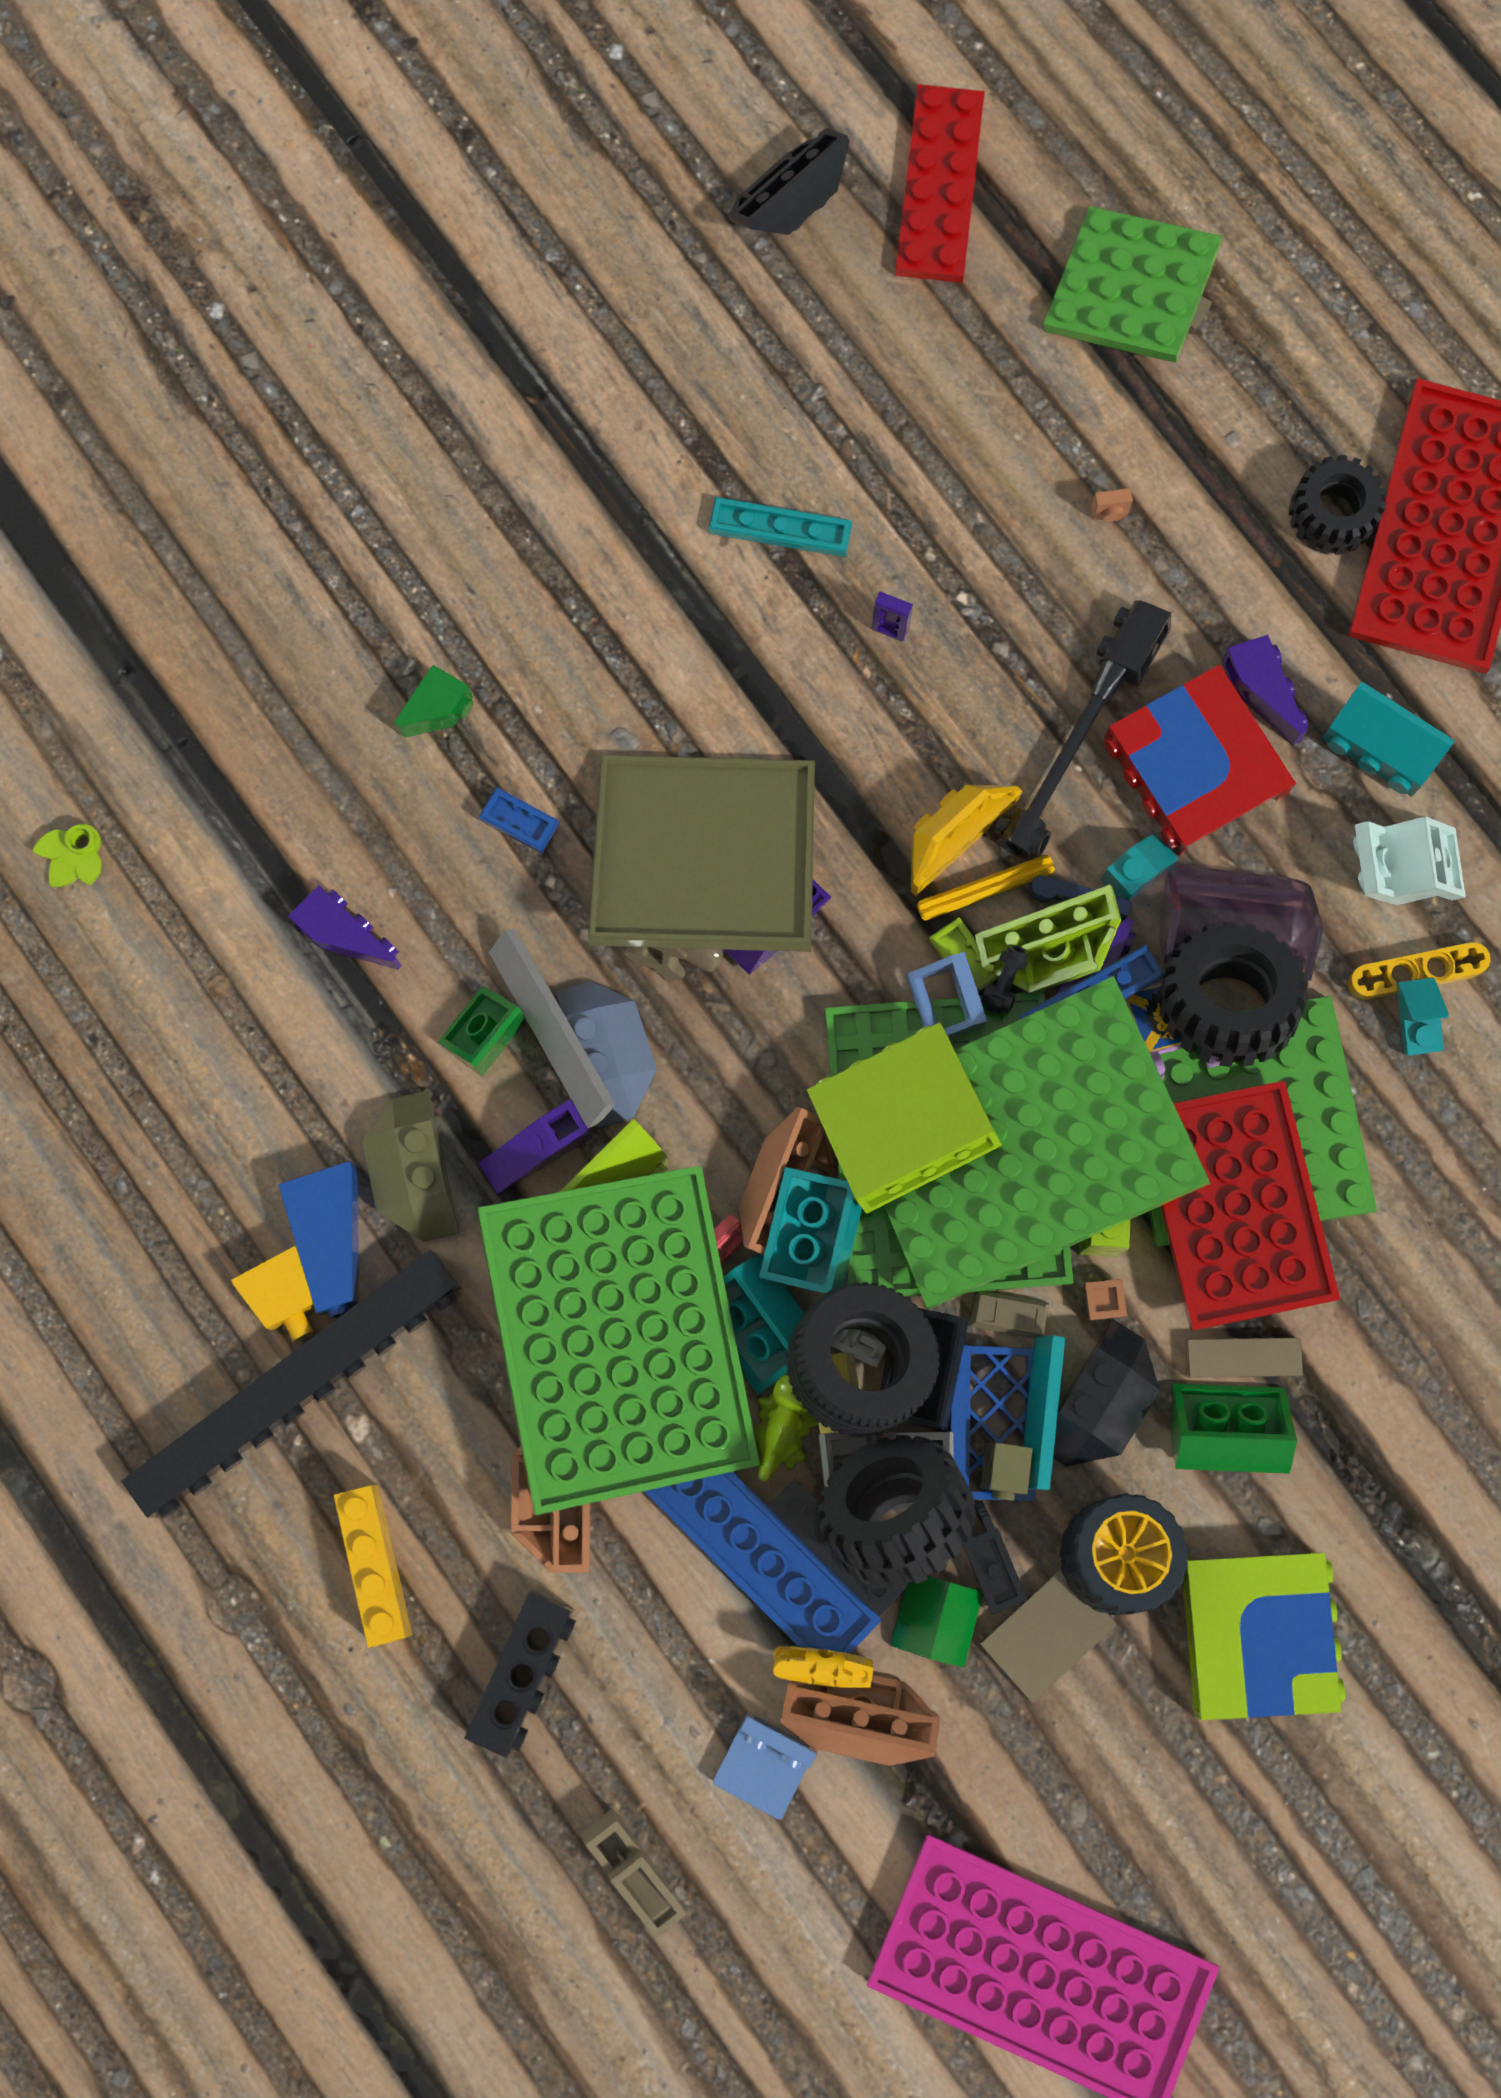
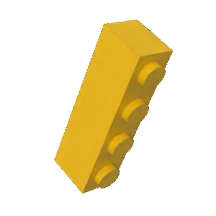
M369 1485L335 1494V1504L367 1647L370 1648L412 1636L379 1485Z

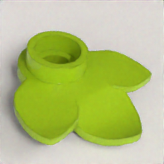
M77 824L68 831L52 830L46 833L33 848L35 854L51 860L49 867V885L51 887L68 886L75 882L77 878L90 886L101 873L102 861L98 854L101 846V837L98 831L91 825ZM82 838H89L88 845L84 848H79V841Z

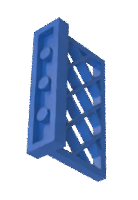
M967 1345L963 1347L948 1429L942 1432H953L954 1460L968 1487L969 1475L978 1466L983 1468L984 1452L978 1456L970 1447V1436L979 1427L993 1443L1003 1444L1002 1442L1015 1429L1024 1437L1025 1428L1021 1423L1025 1420L1026 1425L1034 1348ZM971 1354L984 1355L994 1366L981 1380L971 1371ZM993 1355L1005 1356L998 1362ZM1012 1356H1026V1372L1016 1381L1003 1365ZM997 1371L1012 1385L999 1399L984 1385ZM970 1379L976 1384L971 1390ZM1025 1381H1026V1391L1021 1387V1385H1022ZM979 1389L993 1403L980 1418L970 1408V1398ZM1015 1391L1025 1400V1411L1017 1419L1003 1405ZM997 1409L1011 1423L999 1437L984 1423ZM970 1417H971V1419L975 1422L971 1427H970ZM970 1456L975 1460L971 1465ZM990 1490L972 1492L974 1499L1000 1500L991 1498L992 1492ZM1028 1490L1027 1495L1015 1494L1014 1500L1035 1501V1490Z

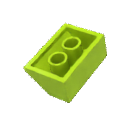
M633 1119L560 1192L663 1173L668 1170L665 1166L669 1161L668 1156L642 1126Z

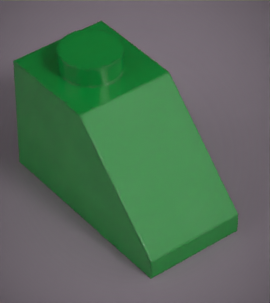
M432 665L394 721L398 733L406 738L454 727L459 718L464 719L469 714L473 706L471 690L467 684Z

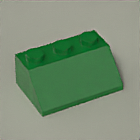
M1172 1383L1171 1445L1176 1469L1290 1474L1297 1437L1285 1388Z

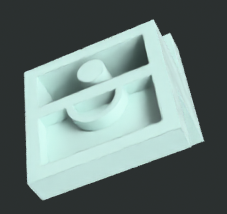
M1426 816L1386 827L1369 821L1355 825L1356 837H1354L1353 844L1361 866L1358 880L1365 896L1393 905H1401L1434 896H1440L1452 901L1466 897L1456 828Z

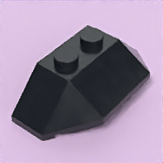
M825 128L818 133V137L807 140L789 151L738 196L733 205V210L728 214L730 220L751 230L789 235L791 232L799 229L809 216L825 206L827 200L838 192L850 142L848 136Z
M1114 1319L1108 1324L1058 1406L1053 1459L1066 1467L1121 1455L1160 1392L1145 1339Z

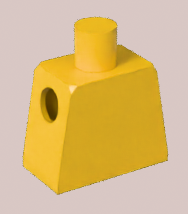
M296 1246L231 1280L234 1287L266 1329L274 1331L285 1325L293 1343L310 1336L314 1332L305 1314L314 1310L315 1307Z

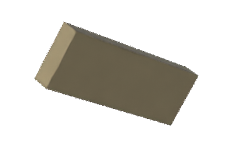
M1301 1338L1186 1340L1188 1378L1303 1376Z

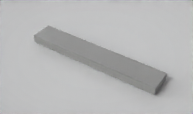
M507 929L489 951V954L518 1006L523 1011L527 1022L587 1128L596 1127L615 1106V1103L516 929Z

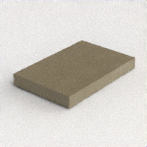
M1061 1568L979 1643L1031 1703H1034L1117 1625L1107 1613L1097 1612L1089 1605H1084L1078 1599V1596L1068 1587V1582L1065 1575L1062 1574Z

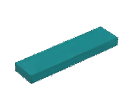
M715 497L709 524V534L846 558L853 520Z
M1050 1335L1035 1337L1023 1444V1447L1033 1448L1028 1490L1050 1489L1065 1337Z

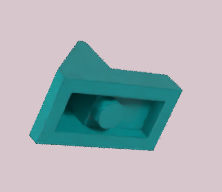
M1430 977L1396 982L1403 1054L1410 1056L1444 1051L1441 1019L1448 1018L1449 1012L1435 978Z

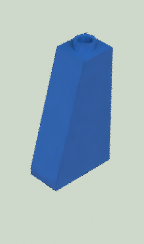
M351 1161L278 1184L316 1313L321 1315L328 1314L329 1319L342 1316L350 1310L349 1306L359 1303L358 1170Z

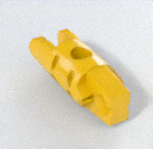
M782 1645L775 1648L773 1674L778 1679L839 1688H868L871 1685L873 1675L872 1659L846 1652L808 1647H788L787 1645Z

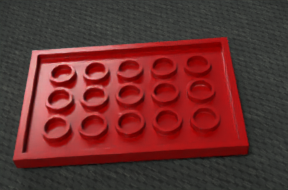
M1285 1080L1174 1103L1211 1183L1160 1206L1190 1332L1341 1300Z

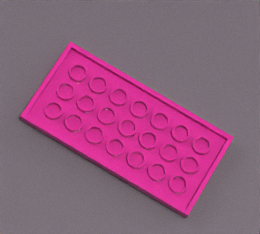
M927 1833L866 1984L867 1987L1108 2098H1171L1220 1967L1216 1963Z

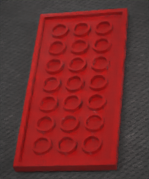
M1417 378L1412 388L1386 488L1387 496L1384 499L1386 508L1376 526L1348 637L1486 674L1491 667L1501 627V400Z

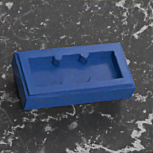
M498 787L495 788L478 817L481 822L541 854L560 824L559 820Z

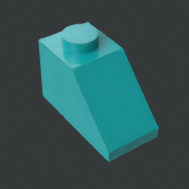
M1154 833L1134 845L1111 864L1103 874L1101 881L1106 886L1111 885L1113 887L1116 897L1131 901L1179 859Z

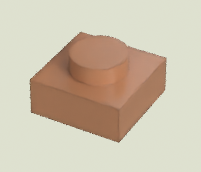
M1131 488L1095 493L1091 505L1093 520L1104 519L1106 522H1113L1128 516L1133 502Z
M1122 1279L1086 1282L1083 1284L1088 1321L1127 1316Z

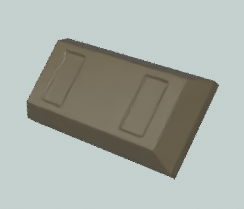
M986 1291L975 1292L969 1327L1035 1339V1337L1044 1336L1049 1303Z

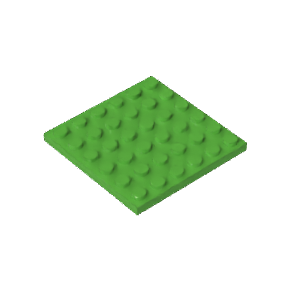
M1332 996L1307 1000L1294 1037L1290 1038L1288 1045L1281 1052H1274L1273 1058L1267 1061L1259 1062L1257 1058L1251 1066L1240 1067L1239 1063H1232L1231 1067L1216 1066L1209 1068L1206 1066L1205 1061L1198 1059L1200 1054L1192 1051L1190 1054L1184 1049L1160 1054L1165 1065L1163 1082L1173 1103L1285 1080L1320 1220L1326 1221L1377 1211ZM1257 1008L1246 1009V1010H1240V1011H1250V1010H1254V1009H1257ZM1159 1206L1149 1211L1156 1248L1170 1246Z

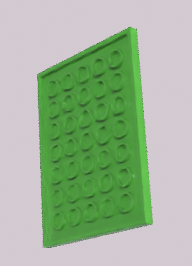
M1114 976L955 1050L1002 1146L884 1206L926 1307L931 1309L1211 1183Z
M701 1165L476 1208L534 1515L760 1466Z

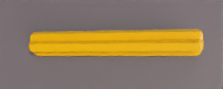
M1049 855L1040 856L920 900L917 905L921 918L927 921L1033 882V878L1035 879L1036 876L1045 875L1046 877L1052 875L1055 870L1054 863Z

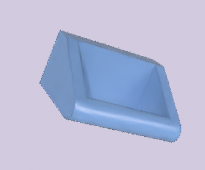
M965 952L946 957L906 975L923 1027L937 1024L923 979L950 971L965 1021L945 1028L949 1038H954L984 1029L987 1019Z

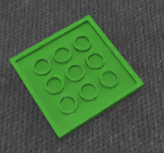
M1089 206L1046 316L1044 332L1177 363L1219 252L1222 236Z

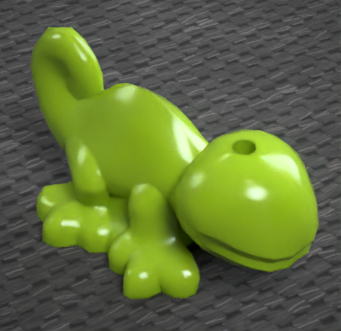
M787 1373L775 1383L773 1393L769 1397H761L757 1401L762 1409L758 1414L762 1421L756 1425L753 1432L757 1452H760L758 1477L762 1482H768L784 1461L787 1470H792L796 1463L805 1461L806 1455L802 1450L804 1445L802 1437L810 1434V1428L819 1425L814 1420L815 1417L809 1416L807 1414L808 1411L802 1408V1403L798 1402L795 1398L796 1394H793V1386L789 1383Z

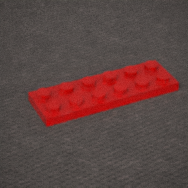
M918 84L895 276L963 283L985 91Z

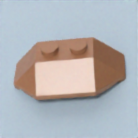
M797 1107L765 1138L738 1207L744 1247L763 1256L785 1167L834 1178L837 1171L835 1152L819 1116L800 1107Z
M520 1446L511 1455L510 1533L550 1573L590 1572V1503L534 1515Z
M872 1675V1682L868 1688H839L798 1681L789 1682L780 1722L813 1749L892 1766L934 1757L941 1717L934 1710L931 1711L924 1700L906 1682Z

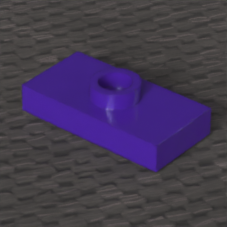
M879 591L874 604L872 629L899 641H904L909 631L913 604Z

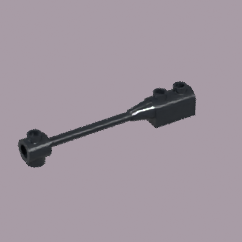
M1139 600L1134 601L1130 609L1124 606L1119 609L1113 626L1119 629L1113 638L1105 635L1097 649V655L1102 658L1091 693V699L1027 811L1015 809L1012 816L1004 813L996 824L995 833L1000 835L997 841L1006 851L1028 859L1031 854L1036 857L1042 855L1050 840L1051 831L1046 829L1045 822L1039 817L1103 705L1113 697L1124 682L1137 687L1140 685L1171 630V612Z

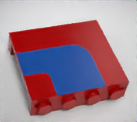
M1220 664L1110 725L1104 737L1107 752L1113 759L1117 758L1124 768L1123 775L1126 782L1132 789L1136 788L1143 798L1142 806L1146 814L1151 819L1155 818L1162 828L1161 836L1165 844L1170 849L1174 848L1179 856L1184 854L1191 844L1272 798H1275L1277 801L1288 795L1296 785L1293 777Z

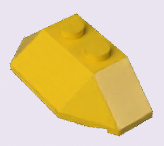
M965 785L959 792L955 789L951 790L940 801L939 805L941 808L933 816L929 813L925 814L913 827L916 831L912 839L911 892L917 896L991 828L1002 814H1006L1019 802L1022 790L1018 786Z

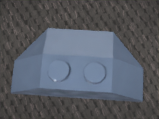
M592 981L556 991L562 1012L615 1103V1106L598 1125V1129L633 1119L657 1071L635 1000Z

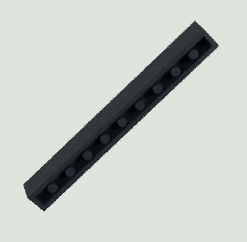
M431 1249L124 1478L121 1481L146 1518H157L160 1516L161 1519L169 1517L182 1506L179 1503L182 1498L190 1492L195 1496L213 1483L210 1479L211 1476L221 1469L227 1472L237 1466L244 1459L241 1454L251 1446L258 1449L275 1436L272 1431L284 1422L288 1426L305 1414L304 1406L314 1399L318 1403L327 1398L336 1390L333 1385L344 1376L349 1380L366 1368L365 1360L375 1353L378 1356H382L397 1344L394 1339L405 1330L410 1334L420 1328L427 1321L425 1315L437 1307L441 1311L458 1298L455 1293L461 1289L460 1285L437 1254Z

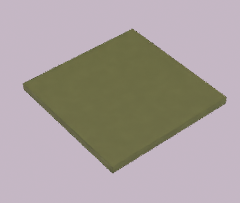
M601 755L588 946L811 952L815 761Z

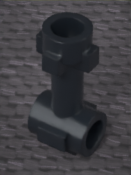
M1008 944L1006 950L1004 949L1001 952L999 960L1005 964L996 985L989 983L981 998V1003L987 1005L986 1009L997 1014L1002 1012L1010 1013L1017 994L1010 991L1018 969L1025 970L1029 962L1027 959L1029 952L1025 948L1015 944Z

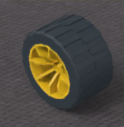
M1118 1494L1087 1505L1069 1521V1526L1064 1530L1061 1538L1062 1545L1059 1557H1061L1062 1566L1060 1567L1062 1574L1065 1575L1068 1582V1587L1084 1605L1087 1604L1093 1610L1100 1613H1109V1615H1130L1159 1607L1160 1604L1171 1599L1176 1589L1180 1588L1184 1573L1188 1567V1546L1185 1543L1184 1532L1176 1522L1174 1515L1162 1507V1504L1156 1500H1150L1146 1496L1139 1494Z

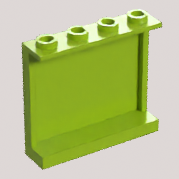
M941 1022L933 1026H925L918 1030L915 1035L904 1041L892 1043L886 1046L882 1052L866 1060L856 1061L849 1069L835 1076L825 1077L815 1086L807 1089L853 1195L866 1214L1002 1146Z

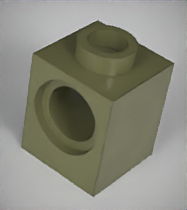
M985 1443L980 1489L992 1491L991 1498L1014 1501L1015 1494L1027 1495L1033 1448L1001 1443Z

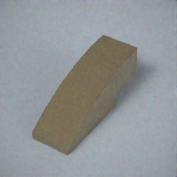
M613 1808L581 1832L585 1846L607 1872L610 1882L655 1939L687 1915L685 1908L660 1871Z

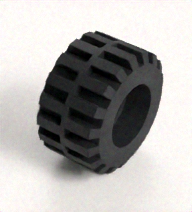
M1339 455L1335 461L1332 456L1325 457L1322 463L1317 461L1311 465L1309 471L1306 470L1292 495L1288 515L1293 516L1290 520L1292 529H1299L1296 536L1300 541L1305 538L1309 541L1307 547L1312 550L1315 546L1320 547V553L1328 554L1330 550H1334L1335 555H1340L1344 553L1346 548L1351 552L1356 550L1359 544L1363 545L1368 540L1382 518L1386 508L1384 499L1387 496L1386 488H1379L1383 482L1380 475L1375 477L1372 475L1374 470L1372 466L1368 464L1364 467L1360 465L1361 459L1354 457L1353 461H1348L1347 455ZM1334 494L1343 497L1351 505L1354 515L1342 517L1332 514L1324 507L1320 496Z

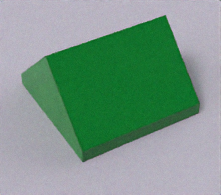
M482 986L437 1043L482 1077L527 1020L523 1011L517 1005Z
M928 1575L927 1580L918 1584L915 1581L908 1582L903 1593L890 1646L930 1660L964 1667L983 1597L982 1591Z

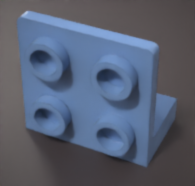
M747 1712L713 1780V1784L780 1820L783 1818L807 1767H811L817 1751L807 1743Z

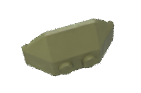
M428 1090L393 1098L362 1139L376 1212L423 1242L458 1234L460 1232L430 1092Z

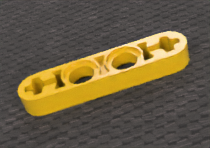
M1470 942L1365 964L1350 974L1347 981L1348 989L1355 998L1361 1000L1397 994L1396 981L1392 977V970L1395 966L1406 967L1410 972V980L1433 977L1437 985L1474 978L1489 967L1491 961L1490 953L1482 944ZM1469 952L1472 957L1479 958V963L1474 965V969L1471 963L1461 964L1455 968V961L1464 959L1469 955ZM1437 958L1444 963L1446 971L1443 976L1436 977L1429 973L1427 969L1429 959ZM1363 974H1365L1367 979L1378 978L1383 974V981L1374 983L1369 987V991H1367L1366 986H1359L1358 980L1363 977Z

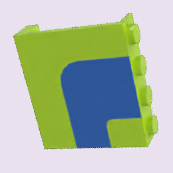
M1311 1552L1310 1554L1207 1560L1187 1559L1188 1567L1184 1573L1182 1584L1194 1717L1200 1720L1341 1712V1702H1344L1346 1694L1342 1678H1338L1337 1662H1341L1342 1654L1340 1642L1337 1638L1334 1639L1333 1623L1337 1622L1338 1615L1335 1600L1330 1599L1329 1583H1333L1334 1576L1332 1563L1330 1560H1326V1553Z

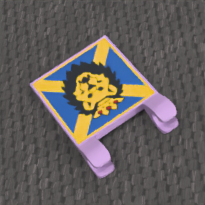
M1161 982L1148 986L1125 1001L1163 1080L1165 1065L1160 1054L1183 1048L1180 1047L1182 1040L1180 1038L1174 1040L1167 1031L1168 1024L1162 1021L1160 1014L1161 1004L1159 1003ZM1211 1055L1210 1062L1205 1061L1206 1066L1209 1068L1219 1066L1220 1061H1216L1219 1058Z

